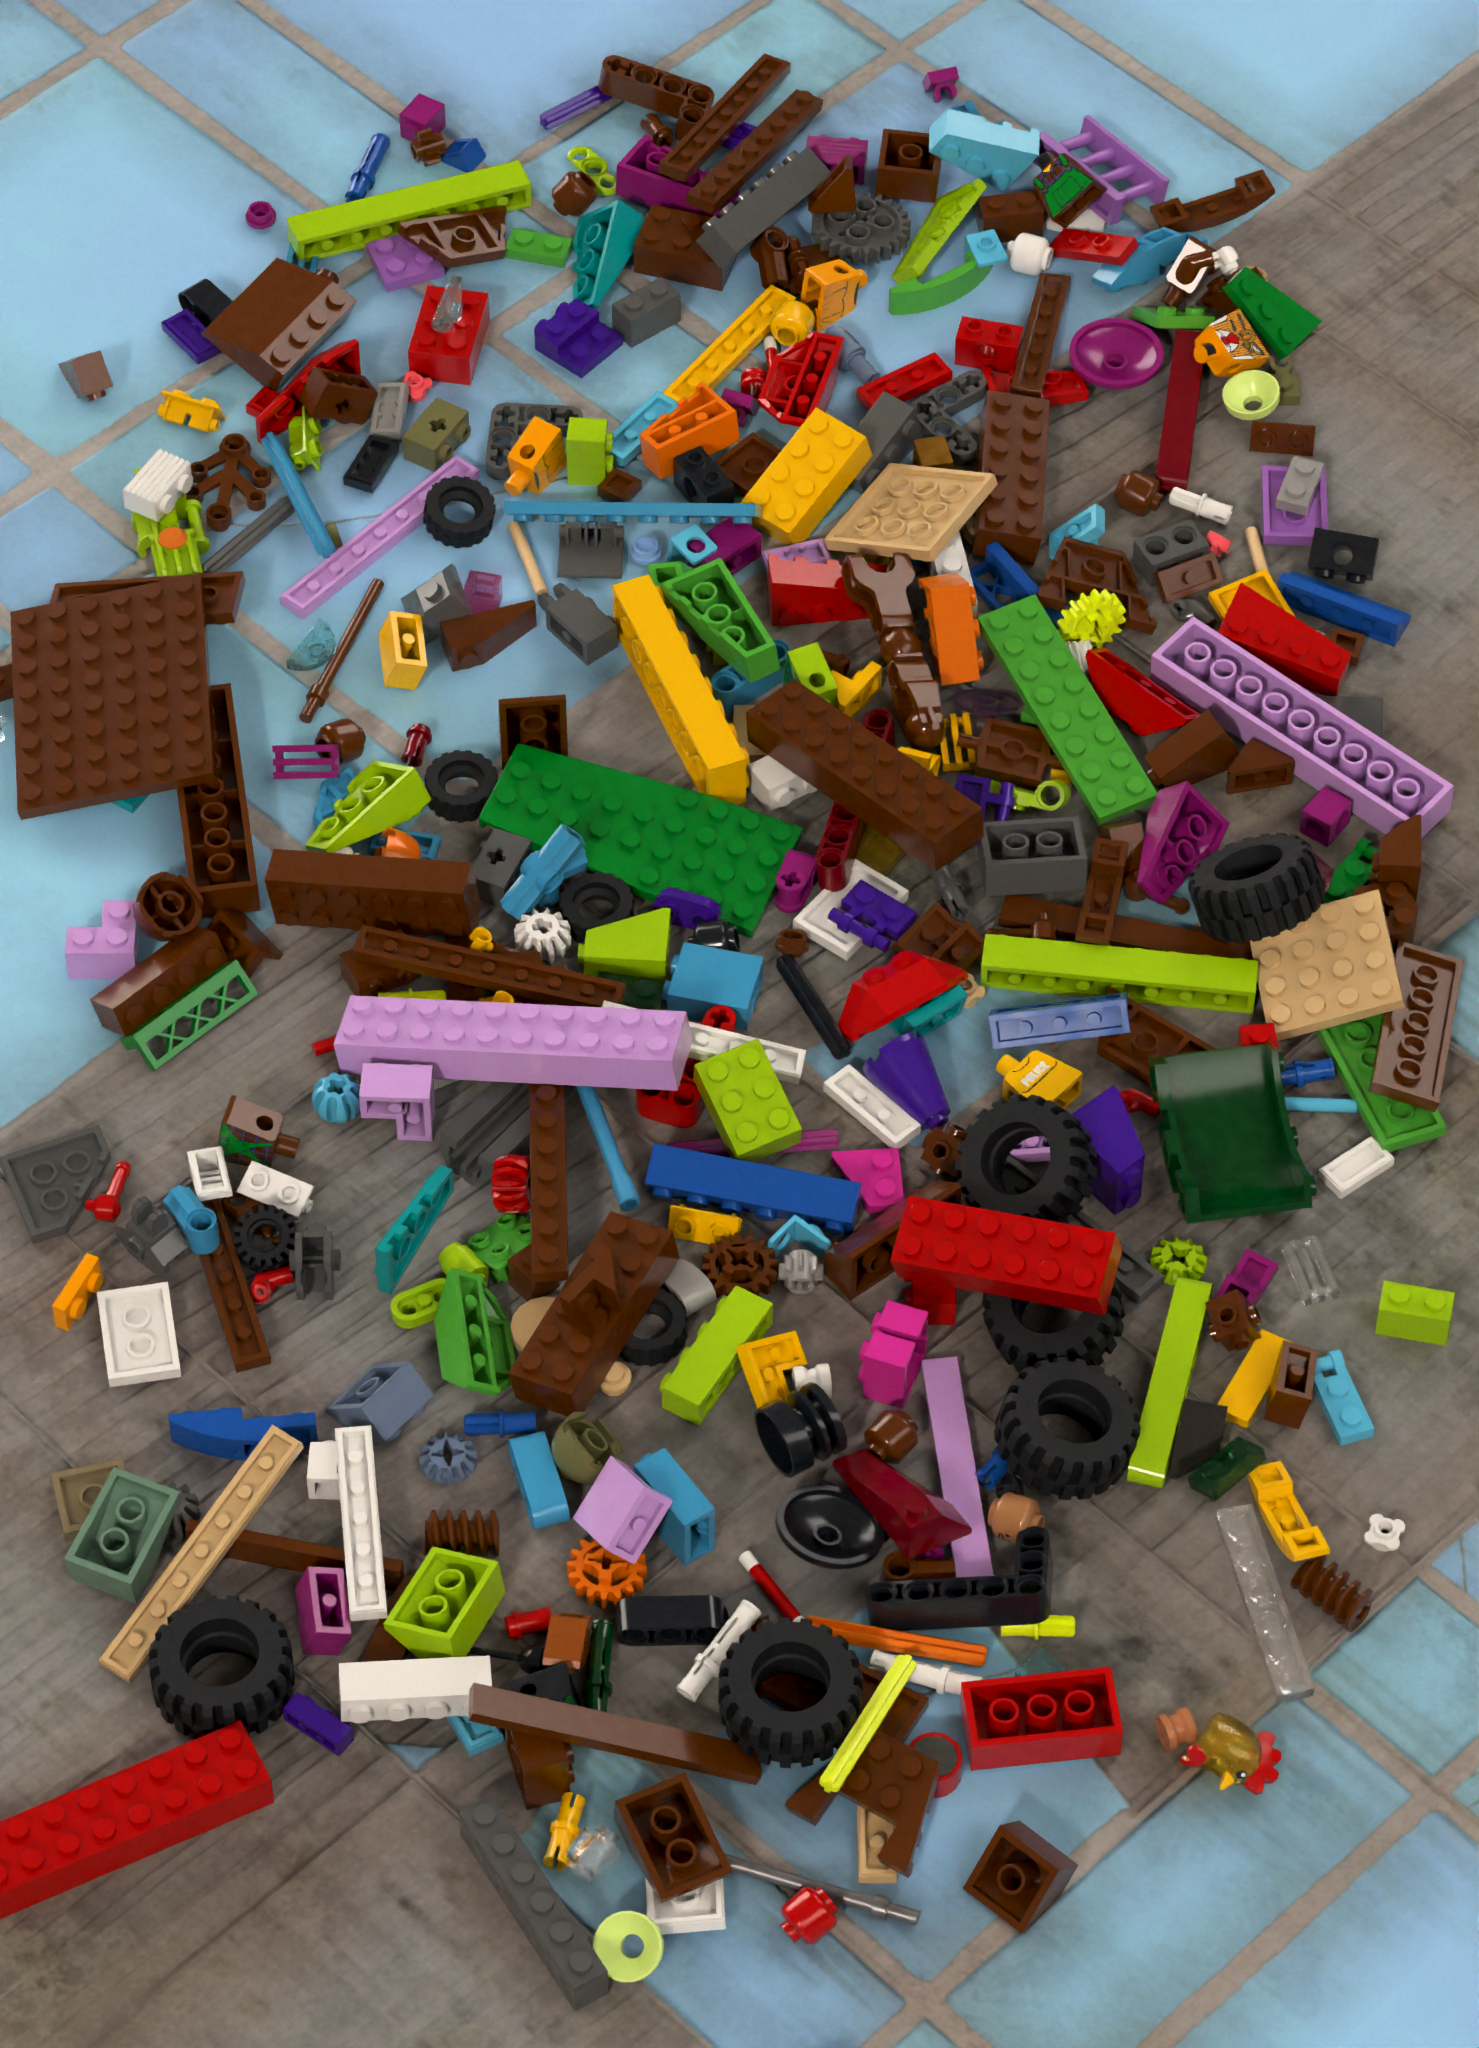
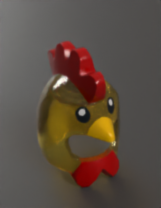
M1216 1712L1207 1724L1197 1745L1187 1748L1186 1753L1188 1757L1182 1756L1180 1763L1190 1767L1203 1768L1216 1774L1221 1780L1220 1790H1224L1232 1784H1242L1248 1791L1258 1795L1263 1792L1264 1783L1272 1784L1278 1779L1279 1773L1273 1766L1277 1765L1282 1757L1281 1752L1271 1746L1276 1739L1273 1733L1263 1731L1256 1734L1242 1721L1228 1714Z

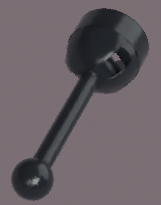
M536 1645L524 1648L520 1654L472 1647L467 1656L470 1654L490 1655L493 1658L517 1661L523 1672L527 1674L544 1670L547 1665H542L545 1647Z

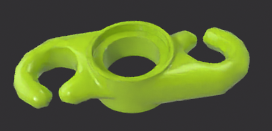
M585 146L574 147L568 152L567 160L572 161V165L575 168L585 172L594 180L597 185L595 189L597 195L607 197L616 194L615 177L607 170V162L603 158L599 157L591 148ZM576 155L586 156L582 160H573ZM592 168L601 170L598 174H589L586 171ZM607 182H615L613 184V187L611 188H605L602 186L604 183Z

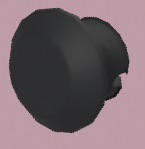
M1012 1476L1009 1482L998 1483L995 1487L997 1498H1001L1003 1494L1008 1492L1024 1496L1021 1480L1016 1476Z

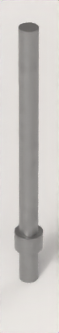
M724 1853L733 1872L796 1891L803 1887H811L814 1890L820 1887L833 1902L870 1912L871 1917L886 1921L887 1918H891L914 1926L919 1921V1910L892 1903V1898L878 1894L875 1897H871Z

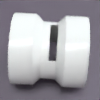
M828 1363L817 1364L815 1368L808 1370L804 1366L792 1367L793 1391H799L803 1385L813 1382L820 1386L828 1397L832 1399V1381Z

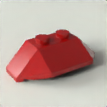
M812 332L806 336L805 340L797 342L774 357L758 397V404L779 423L801 427L815 408L825 412L836 386L844 337Z
M1106 647L1087 651L1085 656L1093 689L1109 715L1127 722L1134 733L1140 736H1148L1168 732L1186 726L1201 715L1127 662L1117 657Z
M914 951L900 952L892 957L891 962L882 967L867 970L863 973L861 979L852 984L838 1027L846 1039L854 1042L863 1037V1035L875 1031L968 978L967 972L951 963Z

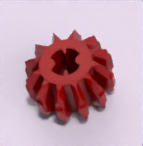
M519 1154L499 1156L495 1160L493 1171L491 1172V1196L493 1197L495 1208L499 1213L507 1214L528 1212L531 1208L529 1158L527 1156H519Z

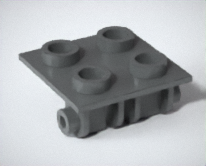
M566 521L565 524H559L560 540L557 577L622 579L624 526H617V522L601 523V529H598V522H595L594 529L589 528L588 522H585V528H582V523H569V521Z

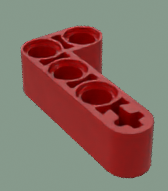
M718 1005L710 1008L701 1022L702 1025L736 1033V1015L727 1006ZM687 1057L678 1091L636 1089L637 1112L647 1119L678 1128H690L696 1125L706 1106L693 1080L694 1064L702 1061Z

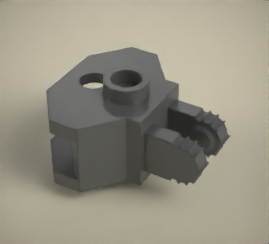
M143 1196L137 1198L134 1204H132V1213L115 1226L116 1236L127 1251L150 1271L165 1275L170 1271L169 1262L173 1258H186L191 1254L190 1245L177 1229L174 1217L169 1212L155 1207L151 1200Z
M309 1224L305 1232H295V1249L290 1250L289 1267L290 1271H295L298 1300H305L306 1292H325L326 1300L334 1299V1271H340L341 1252L340 1249H334L332 1232L327 1231V1226L324 1224Z

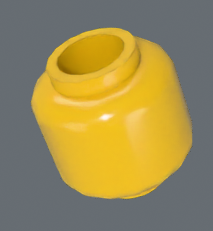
M795 300L785 301L780 304L771 321V333L780 344L792 346L797 342L805 340L806 336L811 333L815 324V316L806 304Z

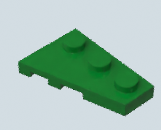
M1248 267L1239 270L1222 287L1280 360L1287 357L1322 322Z

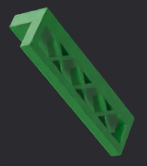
M237 959L226 962L126 1037L120 1038L127 1050L137 1048L151 1071H154L259 993ZM235 977L246 992L238 999L226 997L228 982ZM219 990V995L213 994L214 992ZM206 998L218 1001L216 1015L212 1018L200 1016L202 1001ZM225 1002H226V1003H231L229 1006H227V1007L224 1009ZM194 1008L193 1014L187 1013ZM179 1018L192 1020L191 1031L187 1037L174 1035L176 1020ZM199 1021L205 1022L202 1026L198 1028ZM168 1027L167 1033H162ZM153 1037L166 1039L164 1054L157 1059L146 1045ZM173 1040L179 1041V1043L173 1046Z

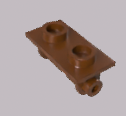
M1252 420L1249 451L1313 456L1316 426Z

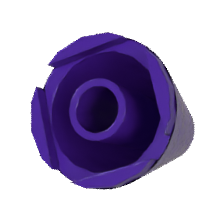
M911 1032L891 1040L878 1049L882 1054L879 1058L873 1061L870 1057L863 1066L865 1076L880 1091L921 1125L922 1130H933L934 1127L944 1126L948 1122L947 1117L951 1110L928 1046L921 1033H918L916 1038Z

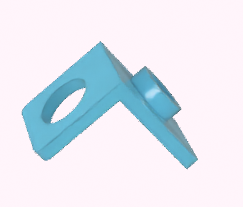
M994 229L965 235L964 261L965 253L971 251L978 267L1007 261V254Z
M694 523L670 538L667 562L679 561L685 557L692 565H696L715 553L717 546ZM692 540H700L704 543L705 549L702 552L694 553L688 550V545Z
M796 1214L768 1241V1249L773 1248L775 1250V1258L795 1239L822 1260H824V1252L831 1246V1241L824 1236L819 1227L806 1223ZM786 1234L782 1242L778 1245L780 1239Z

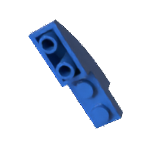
M221 1407L209 1411H183L178 1414H168L171 1441L188 1449L225 1459L246 1461L272 1424L302 1442L303 1446H310V1442H318L315 1412H295L290 1415L256 1416L251 1419H243L241 1407Z

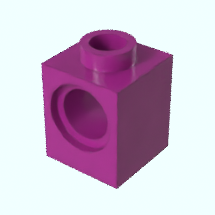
M1324 786L1303 809L1300 833L1329 847L1350 823L1352 801L1343 794L1334 792Z

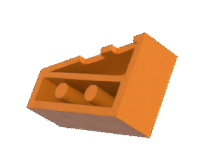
M702 381L696 386V392L688 399L683 397L677 402L678 407L669 415L664 413L640 434L643 464L659 479L673 474V458L701 446L710 456L740 441L737 411Z
M957 573L918 578L919 588H924L926 593L927 608H923L925 619H929L931 638L928 640L935 680L941 686L980 680L979 670H983L984 663L981 651H977L975 638H980V628L977 618L973 619L972 606H976L974 587L969 586V583Z

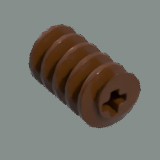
M431 1510L428 1520H425V1556H427L432 1546L446 1549V1546H449L450 1550L459 1552L461 1546H464L466 1554L472 1556L476 1546H479L482 1556H487L490 1547L493 1546L496 1555L499 1556L500 1523L495 1510H490L487 1520H483L480 1510H475L472 1520L468 1519L465 1510L460 1511L457 1520H454L451 1510L445 1511L442 1520H439L436 1510Z
M1327 1555L1308 1560L1293 1576L1290 1584L1292 1589H1299V1593L1304 1598L1311 1597V1602L1314 1606H1322V1611L1326 1615H1334L1335 1622L1345 1624V1629L1348 1632L1357 1629L1370 1611L1371 1603L1369 1601L1373 1591L1369 1588L1359 1594L1358 1591L1362 1584L1359 1580H1355L1348 1586L1347 1582L1350 1573L1344 1571L1338 1577L1335 1576L1339 1566L1336 1562H1333L1325 1568Z

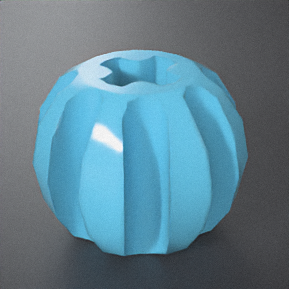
M337 1072L329 1074V1077H322L315 1084L311 1097L315 1112L328 1123L337 1122V1124H344L346 1120L354 1119L360 1113V1085L357 1084L355 1078L348 1074L339 1075Z

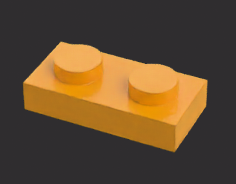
M86 1253L53 1303L52 1308L56 1327L69 1331L74 1321L81 1319L87 1301L93 1293L96 1294L100 1290L104 1275L101 1272L99 1257Z

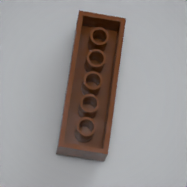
M987 390L980 416L977 472L995 474L998 485L974 512L971 555L986 557V546L998 541L1015 562L1035 564L1042 540L1050 400Z
M274 849L264 879L276 924L288 926L342 928L357 931L361 930L362 925H367L389 931L401 928L404 933L469 938L476 928L481 910V902L471 862Z
M610 1211L510 1369L508 1375L516 1399L567 1417L572 1412L585 1411L680 1258L673 1231ZM607 1248L612 1251L618 1272L622 1311L618 1312L602 1301H599L591 1313L585 1315L577 1324H574L565 1318L559 1296Z

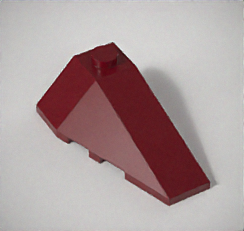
M863 1448L832 1462L833 1468L908 1559L972 1533L970 1525L952 1504Z

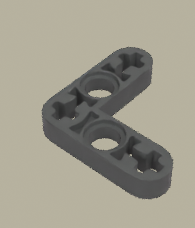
M976 371L965 372L910 404V406L915 408L925 438L941 436L935 433L938 429H947L951 432L944 436L953 459V464L958 466L970 465L976 459V441L951 418L985 397L987 389L986 378L983 374ZM944 397L954 398L956 401L951 404H946L941 402L940 399Z
M501 403L496 405L491 413L486 451V471L489 477L496 480H505L511 476L507 461L508 454L518 441L519 435H522L531 422V418L534 416L543 417L546 422L561 429L562 437H567L569 424L566 423L567 420H569V417L583 418L581 410L574 406L524 403ZM504 417H508V426H502ZM499 438L511 440L510 443L505 445L497 444L495 441ZM498 456L504 457V462L500 466L498 465Z

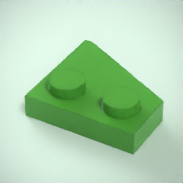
M1133 306L1132 319L1156 328L1206 329L1211 323L1215 322V316L1205 313L1204 308L1198 306H1186L1185 310H1179L1172 306H1158V308Z

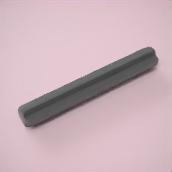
M287 495L281 497L202 564L203 574L223 573L290 516L295 509Z

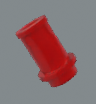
M549 1606L524 1613L511 1611V1615L504 1617L508 1637H515L516 1640H521L523 1635L548 1631L552 1615Z

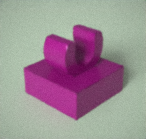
M955 66L926 74L922 81L925 93L933 91L932 98L935 103H939L942 99L940 90H946L949 93L950 100L956 97L957 89L954 85L959 79L957 68Z
M724 388L721 398L740 414L738 425L744 427L748 420L747 414L756 417L759 408L758 402L753 396Z

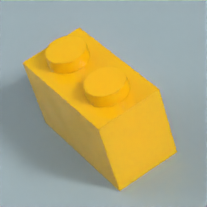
M390 611L378 634L384 686L416 690L427 668L422 618L420 614Z

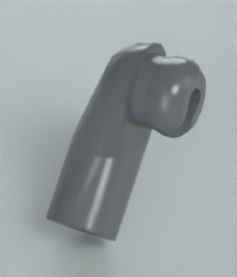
M1175 599L1170 603L1169 611L1176 620L1189 621L1192 617H1195L1212 629L1217 624V620L1196 600Z

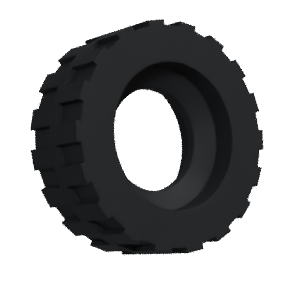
M466 476L445 477L440 482H436L432 485V489L428 491L424 505L423 523L426 524L427 532L431 533L436 541L442 542L445 546L469 548L474 544L478 545L490 534L495 516V499L489 493L490 490L486 486L481 485V482L478 480H472ZM450 501H462L474 508L475 516L468 523H457L447 519L443 509Z
M454 750L451 753L446 752L441 757L435 758L432 764L427 767L424 778L425 787L432 799L428 803V807L435 812V815L445 818L446 821H457V823L476 821L498 781L496 767H493L492 761L489 758L486 759L484 755L473 753L470 750ZM467 777L477 781L478 789L468 795H453L446 791L445 785L451 779Z
M585 873L578 878L575 877L569 884L564 886L563 893L559 897V910L563 920L568 921L571 928L570 935L579 944H585L586 930L634 917V897L631 894V888L624 883V880L616 878L609 873ZM590 900H605L613 905L614 910L612 915L606 918L590 919L581 914L580 907L584 902Z
M660 1288L645 1314H655L661 1317L665 1323V1330L661 1336L653 1339H641L632 1334L619 1354L628 1363L632 1362L637 1366L650 1365V1367L656 1366L659 1363L664 1364L669 1362V1359L672 1357L675 1358L679 1354V1350L684 1348L685 1338H687L686 1311H684V1305L676 1299L673 1293H668L665 1289Z

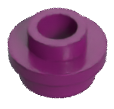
M265 201L252 203L245 215L247 224L255 229H266L276 222L275 210Z

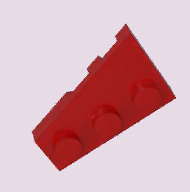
M981 367V374L985 376L987 381L986 390L1010 393L1015 369L1009 368V373H992V368ZM1048 371L1042 399L1050 400V407L1088 400L1089 390L1087 385L1076 371Z

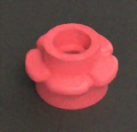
M1209 530L1206 537H1204L1209 543V552H1215V555L1221 557L1223 552L1229 554L1230 551L1228 549L1232 541Z

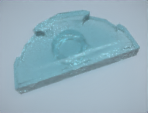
M452 275L449 278L431 322L433 330L448 333L454 322L460 321L463 312V304L461 303L462 277Z
M320 618L316 621L287 659V669L295 671L314 670L324 666L330 660L336 645L335 635L327 622Z

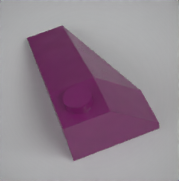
M1188 781L1160 789L1147 816L1137 884L1157 904L1164 903L1184 883V879L1193 869L1197 868L1198 863L1219 848L1230 824Z

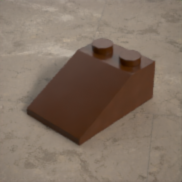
M566 694L499 699L498 720L502 770H504L518 743L568 756Z
M686 1773L615 1801L614 1820L629 1852L661 1903L732 1875V1869Z

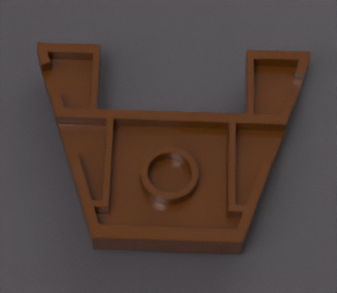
M1064 536L1036 594L1043 607L1061 611L1066 603L1065 589L1074 594L1084 593L1089 596L1093 589H1096L1099 594L1104 589H1107L1110 594L1114 593L1126 609L1124 613L1126 619L1125 628L1152 635L1157 627L1155 618L1150 617L1146 610L1149 604L1145 596L1139 595L1136 588L1138 580L1125 552Z
M877 1730L838 1792L831 1791V1793H827L824 1791V1787L819 1784V1779L824 1773L823 1771L788 1799L785 1807L792 1814L816 1826L836 1795H840L897 1826L877 1857L880 1863L909 1878L914 1866L912 1863L916 1847H919L923 1835L921 1829L925 1815L929 1813L941 1766L934 1759Z

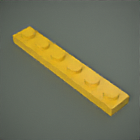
M771 284L662 394L677 402L683 397L688 399L696 392V386L701 381L713 390L771 332V321L780 304L790 300L797 301V297Z

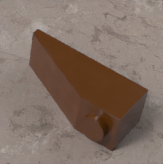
M534 600L440 622L441 644L452 672L485 664L537 626L536 603Z

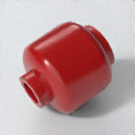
M803 1887L782 1905L781 1914L785 1921L780 1926L794 1943L801 1938L805 1943L813 1945L836 1926L837 1918L835 1913L839 1910L820 1887H817L815 1890L811 1887Z

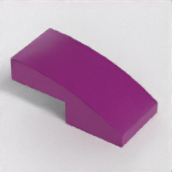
M1246 1248L1231 1275L1227 1274L1214 1299L1238 1289L1249 1300L1250 1304L1256 1305L1279 1269L1278 1264Z

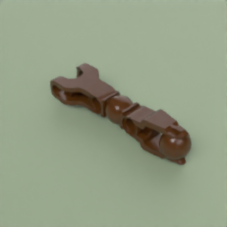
M893 553V557L887 565L886 573H882L870 568L863 555H846L841 569L845 591L851 600L863 606L868 613L873 632L877 637L878 644H880V654L885 663L888 664L886 672L894 701V715L910 746L913 749L929 752L930 749L936 748L944 740L946 723L940 713L941 704L938 682L933 680L928 664L924 660V654L921 653V642L917 635L913 633L915 625L907 598V592L915 577L911 559L906 553Z

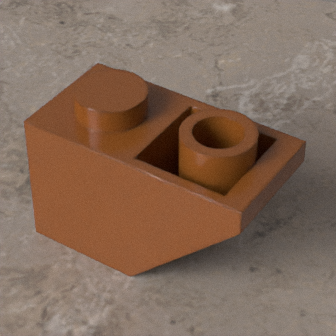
M555 1611L550 1618L542 1665L552 1667L561 1663H567L571 1674L574 1673V1669H580L588 1660L592 1615Z

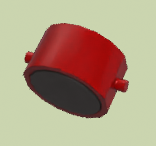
M933 1732L922 1734L912 1740L909 1745L910 1747L939 1762L941 1766L933 1798L947 1796L953 1792L961 1781L962 1753L958 1743L945 1734Z

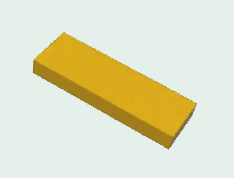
M1263 1329L1260 1331L1262 1338L1254 1341L1215 1407L1214 1415L1246 1429L1268 1394L1283 1340L1291 1342Z

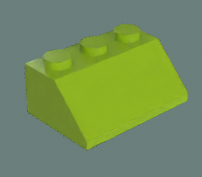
M433 1546L383 1623L384 1629L419 1659L466 1657L506 1593L499 1562Z

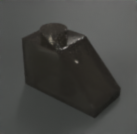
M1190 1399L1184 1400L1172 1455L1170 1478L1179 1479L1219 1457L1222 1442L1229 1444L1233 1422L1226 1421L1227 1406Z

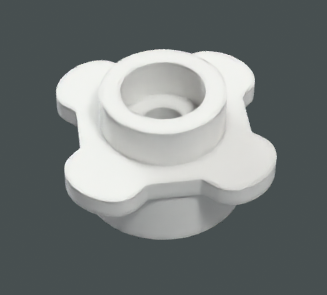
M1381 1514L1372 1515L1369 1519L1370 1530L1364 1535L1365 1542L1378 1551L1397 1550L1400 1547V1533L1405 1531L1404 1522L1400 1519L1391 1520L1384 1518Z

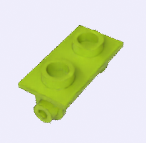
M302 406V416H295L289 422L290 459L296 470H303L305 466L313 464L316 470L320 471V457L323 456L320 444L322 426L320 420L310 416L305 406Z

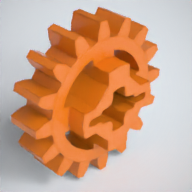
M594 1538L591 1543L581 1539L580 1550L572 1549L570 1551L571 1561H567L569 1587H575V1596L577 1598L587 1595V1605L591 1606L598 1600L601 1601L602 1609H606L609 1601H613L616 1605L621 1598L634 1597V1590L643 1591V1579H647L645 1553H641L637 1562L633 1564L607 1551Z

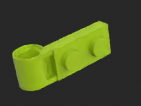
M1058 779L1041 783L1035 792L1014 786L1012 797H1015V803L1012 809L1025 811L1026 807H1036L1047 811L1061 809L1069 803L1071 791L1064 781ZM992 780L990 792L999 794L1001 782ZM1049 786L1056 787L1060 792V799L1056 804H1051L1046 798V790Z

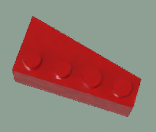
M768 554L767 599L772 627L869 619V616L863 606L855 603L847 596L841 574L842 564L839 563V560L826 559L825 564L808 562L807 557L794 556L793 561L780 560L779 555ZM867 563L876 572L886 573L887 565Z
M1242 582L1240 583L1218 633L1301 687L1326 696H1338L1348 674L1351 653Z

